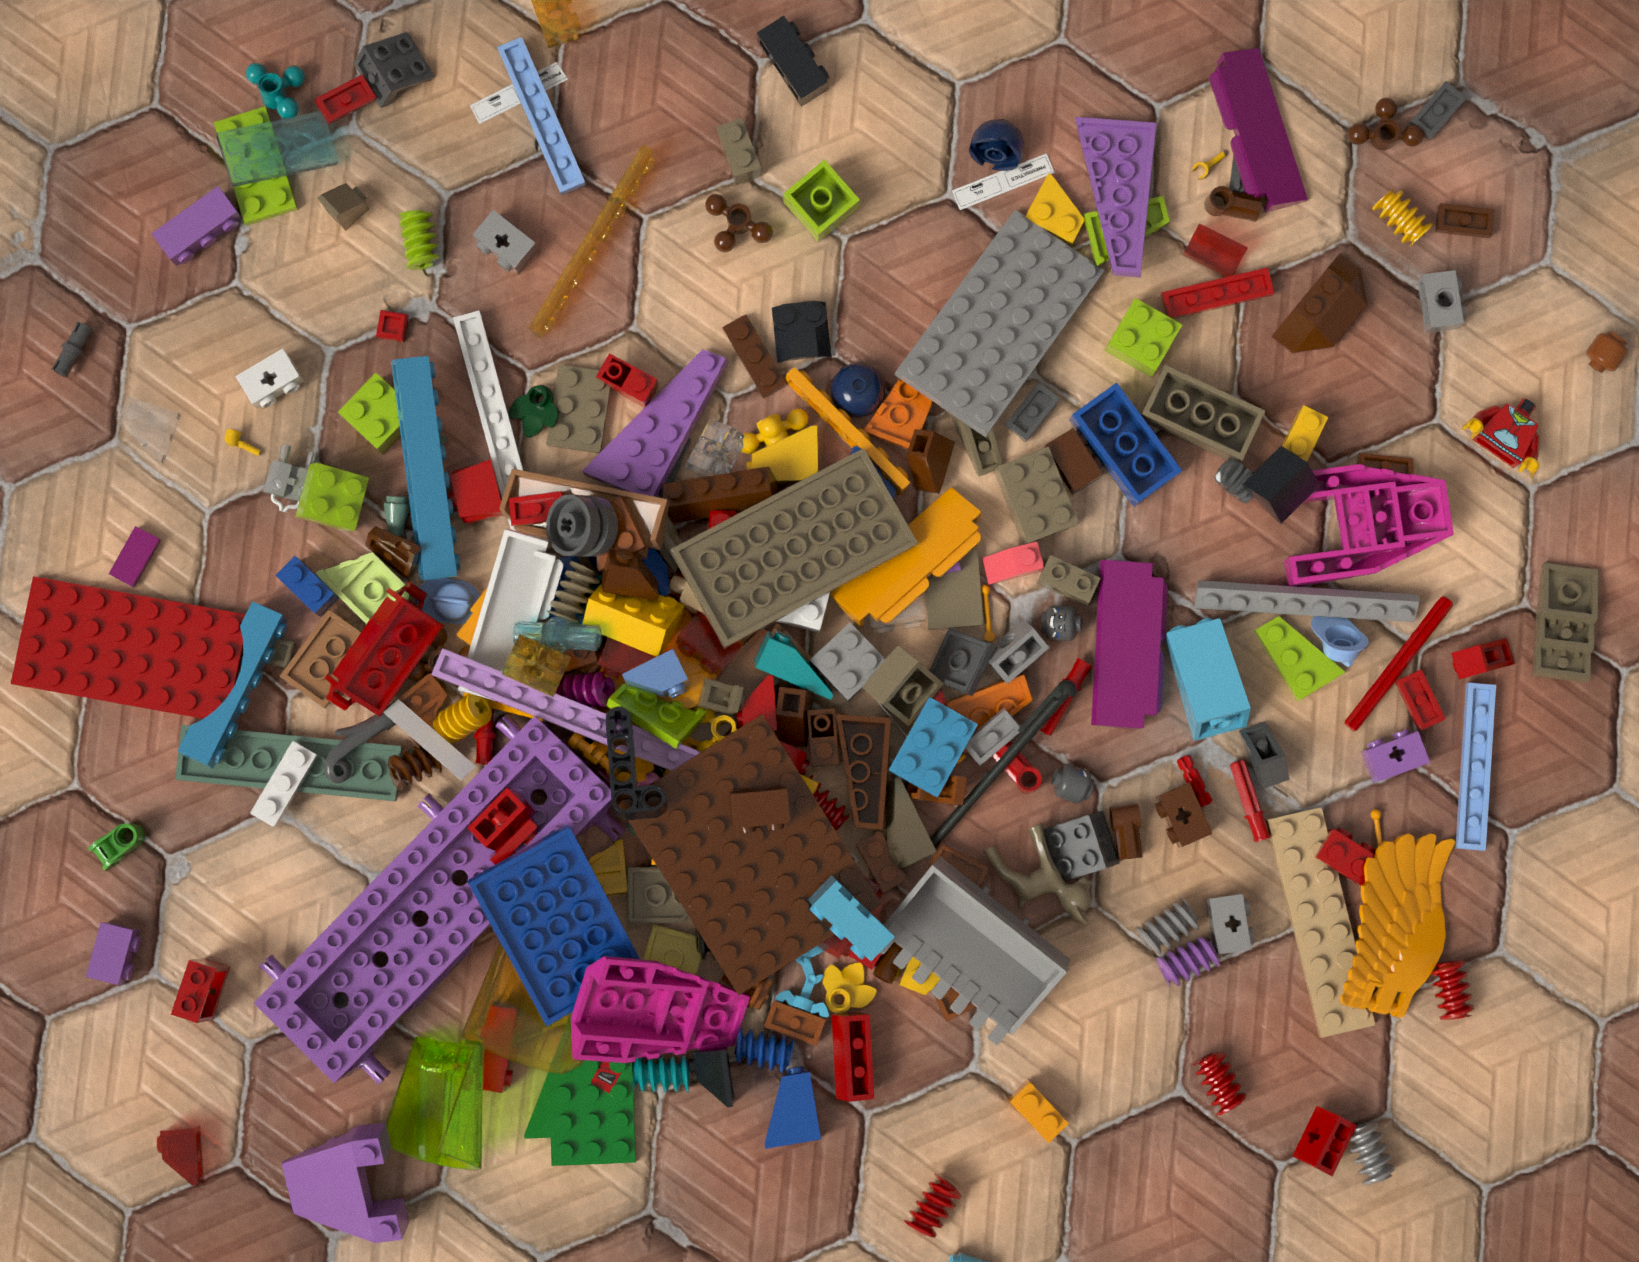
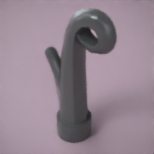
M382 713L380 717L375 714L356 725L337 729L335 731L336 735L348 736L326 758L324 772L327 779L333 783L346 781L350 776L351 768L342 757L385 729L388 731L396 723ZM334 765L343 767L341 774H334Z

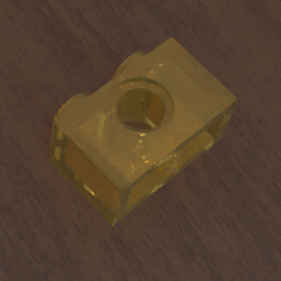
M531 0L548 49L579 38L576 29L581 28L577 14L576 12L571 14L568 8V4L572 3L571 0ZM553 10L563 11L562 15L558 18L549 16Z
M519 634L502 674L554 697L571 657Z

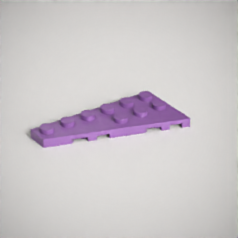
M1075 117L1112 273L1114 276L1141 278L1156 123Z
M702 349L582 470L583 474L619 490L658 497L663 484L668 479L729 363L727 359Z

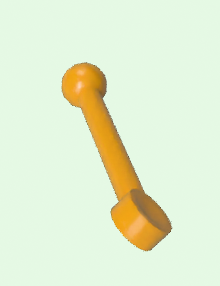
M982 585L981 594L983 595L986 624L984 639L987 642H992L995 639V634L991 629L988 599L990 587Z
M1374 809L1371 811L1370 816L1374 819L1378 847L1382 843L1379 820L1381 812L1378 809Z

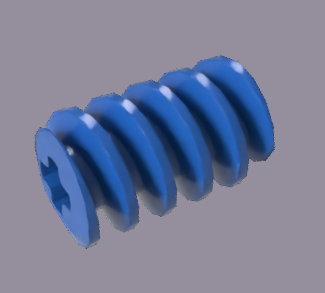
M740 1027L734 1052L736 1063H740L744 1056H746L747 1065L749 1066L752 1065L755 1059L758 1061V1068H762L765 1062L768 1061L769 1070H773L779 1064L780 1072L784 1073L790 1064L795 1039L787 1046L786 1037L782 1036L779 1043H776L775 1035L771 1034L769 1039L765 1041L764 1032H760L755 1039L752 1029H749L746 1036H743L742 1027Z

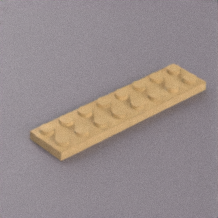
M1322 807L1267 819V827L1271 835L1270 839L1319 1037L1323 1038L1374 1026L1373 1012L1369 1011L1368 1008L1362 1010L1347 1007L1340 1002V996L1344 994V984L1348 981V971L1353 967V956L1358 954L1338 872L1314 858L1328 835Z

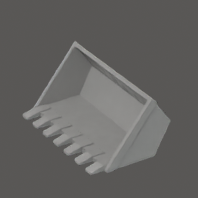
M939 856L885 922L884 926L895 937L880 953L885 954L893 942L898 944L903 949L894 959L893 963L900 969H904L912 957L922 963L913 974L912 979L919 984H923L931 972L937 975L940 980L932 989L931 994L940 1000L952 987L959 995L951 1004L950 1009L960 1015L969 1002H971L978 1010L969 1021V1024L976 1030H979L985 1021L991 1018L997 1025L988 1036V1039L995 1045H998L1007 1033L1013 1035L1064 977L1069 970L1070 959L1028 926L1029 919L1025 917L1021 921L987 894L990 890L987 886L981 889Z

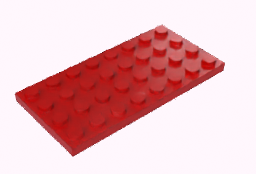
M33 576L11 684L204 719L225 701L236 684L243 657V637L240 625L246 614Z

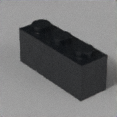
M782 16L758 31L757 41L802 107L828 90L827 80L830 77L826 69L822 65L817 66L813 60L815 54L809 44L805 43L803 45L799 39L800 32L793 21L788 22L785 16Z

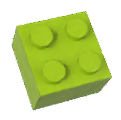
M825 159L783 193V203L818 243L860 208V199Z
M1134 298L1105 351L1152 378L1181 329L1182 324Z
M375 373L338 413L381 454H384L401 434L395 390Z
M317 462L309 464L295 517L347 532L355 531L369 478Z

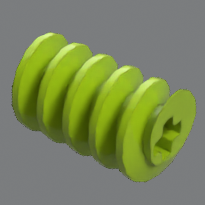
M410 210L400 213L398 216L402 220H400L399 224L404 229L401 232V236L405 239L403 247L408 250L404 254L405 258L409 260L406 264L407 269L424 270L433 267V261L440 258L439 254L431 253V251L438 248V244L430 243V240L437 237L436 233H428V230L434 228L435 224L426 222V219L433 217V213L423 210Z

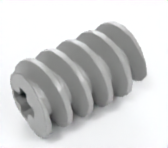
M1181 898L1183 907L1176 902L1172 904L1174 913L1166 908L1163 910L1164 919L1159 915L1153 916L1155 925L1149 921L1144 922L1146 931L1140 927L1136 928L1138 935L1150 951L1154 950L1160 955L1162 954L1161 944L1171 948L1170 938L1179 943L1181 941L1179 932L1189 936L1188 926H1192L1196 930L1199 929L1194 912L1183 898Z
M1368 1121L1356 1125L1357 1127L1349 1141L1356 1142V1146L1350 1152L1360 1153V1156L1354 1160V1163L1364 1164V1167L1358 1171L1359 1174H1368V1178L1362 1184L1371 1185L1392 1176L1390 1174L1395 1170L1393 1164H1386L1391 1159L1389 1154L1382 1153L1387 1148L1386 1144L1377 1143L1383 1137L1381 1132H1373L1379 1127L1378 1122Z

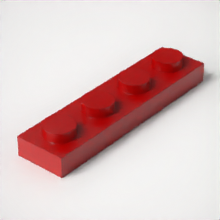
M1267 267L1161 293L1166 315L1176 319L1274 295V289Z

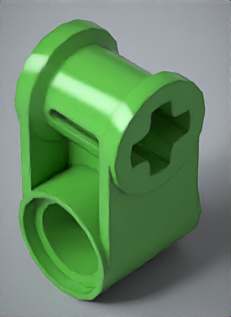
M135 823L120 824L107 835L91 844L88 850L96 854L103 864L102 869L108 871L144 842L145 832L140 825ZM128 828L132 830L134 835L130 843H127L124 839V833Z

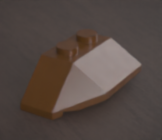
M1339 253L1271 337L1291 353L1333 348L1367 307L1361 270Z

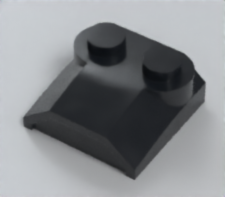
M807 301L782 304L771 308L778 363L790 360L832 357L826 302Z

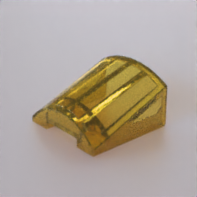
M499 943L461 1036L495 1055L555 1074L563 1075L583 1063V1060H574L572 1057V1012L546 1026L503 946Z

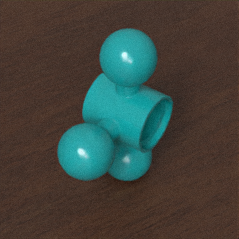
M260 63L250 64L246 69V78L250 83L258 85L264 105L270 109H277L278 114L284 119L295 118L299 113V105L294 99L287 97L285 88L288 86L299 87L304 83L305 73L303 69L295 65L289 66L284 71L283 78L281 79L275 73H267L265 66Z

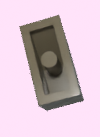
M347 183L329 190L317 198L325 210L345 231L369 210L364 202L367 197L358 187L352 190Z

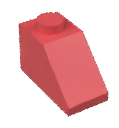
M1037 541L1009 548L982 558L988 585L1039 573L1044 569Z

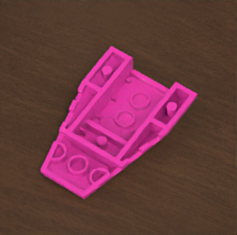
M604 956L586 968L571 1015L572 1057L574 1060L629 1063L635 1062V1058L640 1057L654 1059L659 1058L660 1054L671 1052L679 1055L685 1054L687 1050L696 1048L699 1051L734 1046L750 996L746 993L738 995L735 989L658 961Z

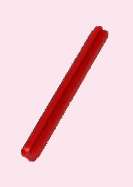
M1442 596L1434 604L1344 721V724L1350 730L1357 731L1453 607L1451 600Z

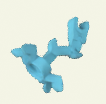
M835 939L829 943L822 942L796 959V962L802 965L806 977L800 996H793L789 990L782 991L775 997L776 1001L781 1003L786 1001L789 1006L811 1014L818 1012L819 1017L822 1018L829 1016L824 1002L815 1004V1002L809 1000L814 985L823 978L822 974L815 976L810 959L833 947L836 943Z

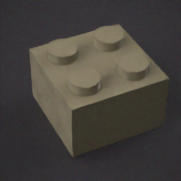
M897 645L876 672L869 677L862 688L909 726L919 715L928 698H933L944 683Z

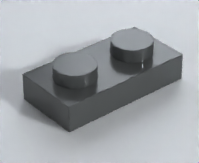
M1445 81L1409 124L1419 126L1423 130L1424 137L1430 141L1466 100V97Z
M1038 382L1005 423V427L1027 442L1059 402L1060 398Z

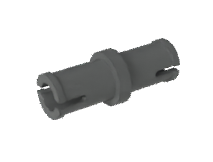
M77 321L69 339L61 345L63 350L51 370L67 378L76 359L84 353L81 350L93 329Z

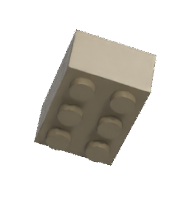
M1049 447L999 465L994 469L1023 545L1039 541L1079 524Z

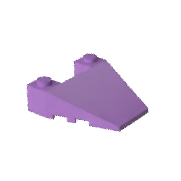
M386 1122L356 1126L342 1136H335L327 1140L325 1144L316 1148L312 1147L284 1160L282 1168L293 1213L373 1243L402 1240L409 1225L404 1198L373 1202L364 1166L384 1164L392 1147Z

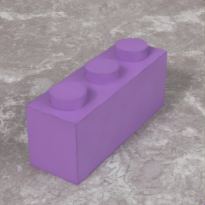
M217 186L154 231L152 235L169 259L177 266L180 263L185 264L194 257V253L202 247H210L216 242V237L223 232H230L235 229L243 218L224 192Z

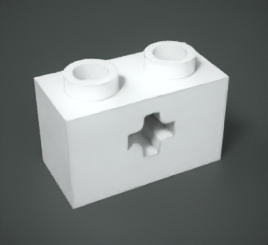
M283 348L235 376L251 404L257 409L260 407L262 409L270 407L277 401V397L284 393L288 395L300 388L299 384L304 382L289 354ZM271 376L274 377L275 384L273 386L269 385L268 378Z

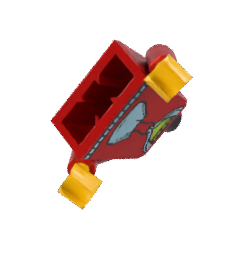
M1522 398L1516 408L1508 403L1502 407L1493 405L1477 412L1472 419L1462 426V430L1469 428L1472 431L1470 439L1510 467L1515 468L1520 465L1518 468L1520 473L1525 468L1530 471V477L1532 478L1540 468V464L1537 461L1539 456V435L1536 432L1539 425L1529 418L1536 408L1535 404L1530 400Z

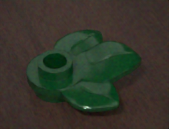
M544 385L532 387L527 395L517 397L508 411L509 418L523 419V430L527 438L538 435L543 430L544 425L554 428L557 423L558 409L553 404L554 397L551 389ZM544 395L543 400L538 403L539 398Z

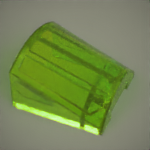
M415 1037L386 1120L391 1150L416 1160L439 1166L469 1171L482 1169V1108L485 1046L483 1043L469 1040H461V1043L439 1042L432 1038Z

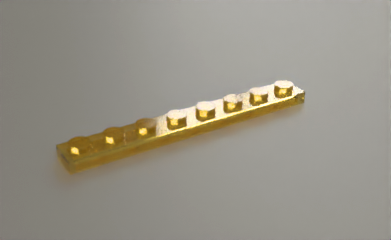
M644 144L641 146L528 327L530 332L540 339L544 333L548 334L555 324L553 318L557 311H563L570 298L567 295L572 287L577 288L584 276L582 271L586 265H591L598 254L596 249L600 242L605 243L612 232L610 226L615 218L619 220L626 210V205L624 204L629 196L634 197L641 184L638 181L643 173L648 174L652 169L655 160H653V151Z

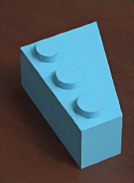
M832 875L808 899L812 905L810 910L821 921L826 918L832 924L829 929L839 939L843 940L846 937L853 944L850 949L861 960L866 956L872 961L895 937Z

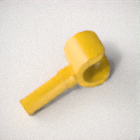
M1223 151L1206 163L1197 162L1194 164L1192 172L1198 167L1205 169V173L1198 177V180H1204L1208 175V170L1226 157Z
M233 429L226 430L224 439L227 445L243 448L259 456L260 449L240 441L242 432Z

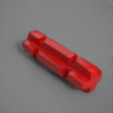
M1185 755L1177 760L1180 771L1183 770L1184 774L1182 775L1186 783L1191 784L1200 807L1209 805L1212 802V798L1209 792L1205 791L1206 786L1198 769L1193 766L1195 763L1192 757Z

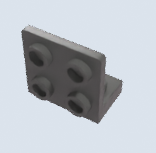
M407 32L363 46L353 63L360 75L363 74L375 94L380 108L390 105L398 91L432 80L434 77L433 72Z
M1103 811L1043 829L1050 856L1064 881L1120 864Z

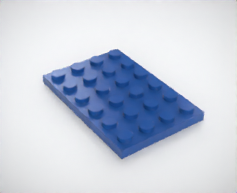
M568 824L467 880L546 1026L573 1012L588 966L604 956L640 959Z

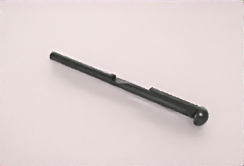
M1063 680L1059 682L1055 689L1019 728L1018 731L1022 734L1001 756L993 769L983 774L979 783L963 800V805H958L930 837L935 848L1069 696L1076 697L1077 687L1072 681Z

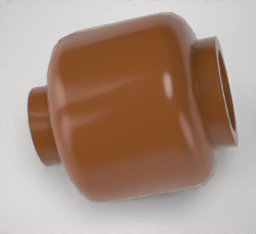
M1608 331L1607 334L1599 333L1586 351L1587 357L1591 360L1588 365L1600 373H1603L1604 370L1616 371L1628 354V349L1625 347L1627 342L1611 331Z

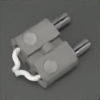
M282 444L278 461H271L263 492L271 495V500L279 506V511L287 513L288 509L298 508L313 452H309L305 468L295 467L287 464L291 450L289 445H287L282 462L286 444ZM314 453L312 463H316L317 453ZM275 496L298 503L296 505H287L284 508L283 504L275 499Z

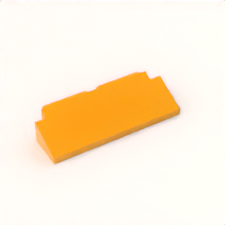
M950 487L908 525L918 542L917 546L835 589L830 594V597L859 628L864 625V618L869 614L876 622L881 620L883 623H890L928 589L929 581L927 578L931 574L936 577L943 576L980 542L979 527L973 521L978 523L981 520L982 512Z

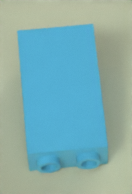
M1206 618L1193 626L1186 627L1181 625L1172 628L1166 634V646L1193 741L1247 727L1251 707L1220 618L1215 620Z

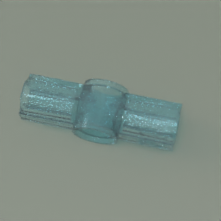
M560 617L550 618L547 623L518 621L514 625L513 642L518 647L544 648V650L552 654H564L567 652V649L597 651L601 645L600 625L572 624L567 619Z

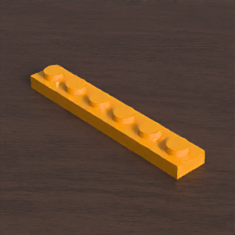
M793 367L786 374L785 382L851 448L857 446L860 449H865L872 463L881 471V475L892 483L897 489L896 493L900 496L910 484L907 473L901 467H895L889 461L888 454L882 448H876L869 441L870 437L863 429H856L850 423L851 418L842 409L837 410L830 403L832 400L829 395L822 389L818 391L811 384L812 379L803 370L799 372Z

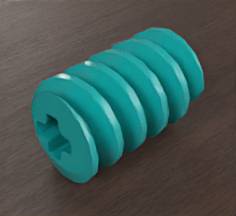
M663 1056L659 1057L657 1064H654L653 1059L648 1058L646 1063L643 1064L641 1057L636 1058L633 1065V1091L637 1083H639L641 1091L644 1092L648 1084L651 1085L653 1092L657 1091L659 1084H662L664 1092H668L671 1084H673L675 1092H679L682 1084H684L686 1092H689L690 1065L687 1063L686 1057L682 1056L679 1064L676 1063L674 1056L670 1057L668 1064H665Z

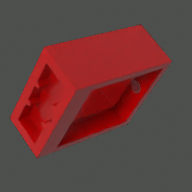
M205 958L189 960L170 1015L195 1023L213 1020L231 966ZM212 988L216 989V994L214 995L210 993Z

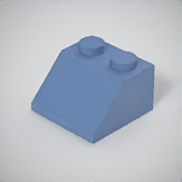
M673 649L622 674L627 685L664 698L669 695L671 699L676 698L687 692L686 687L689 686L688 678Z

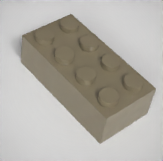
M1164 365L1141 416L1147 424L1225 460L1230 458L1241 463L1265 410Z

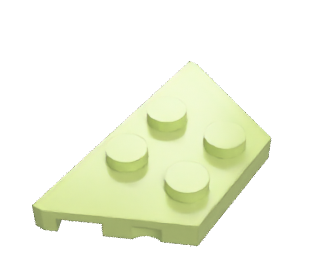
M373 552L315 573L366 624L386 597L395 602L396 599L386 592L388 587L396 592L405 585ZM406 592L402 594L404 598L410 601L411 595Z

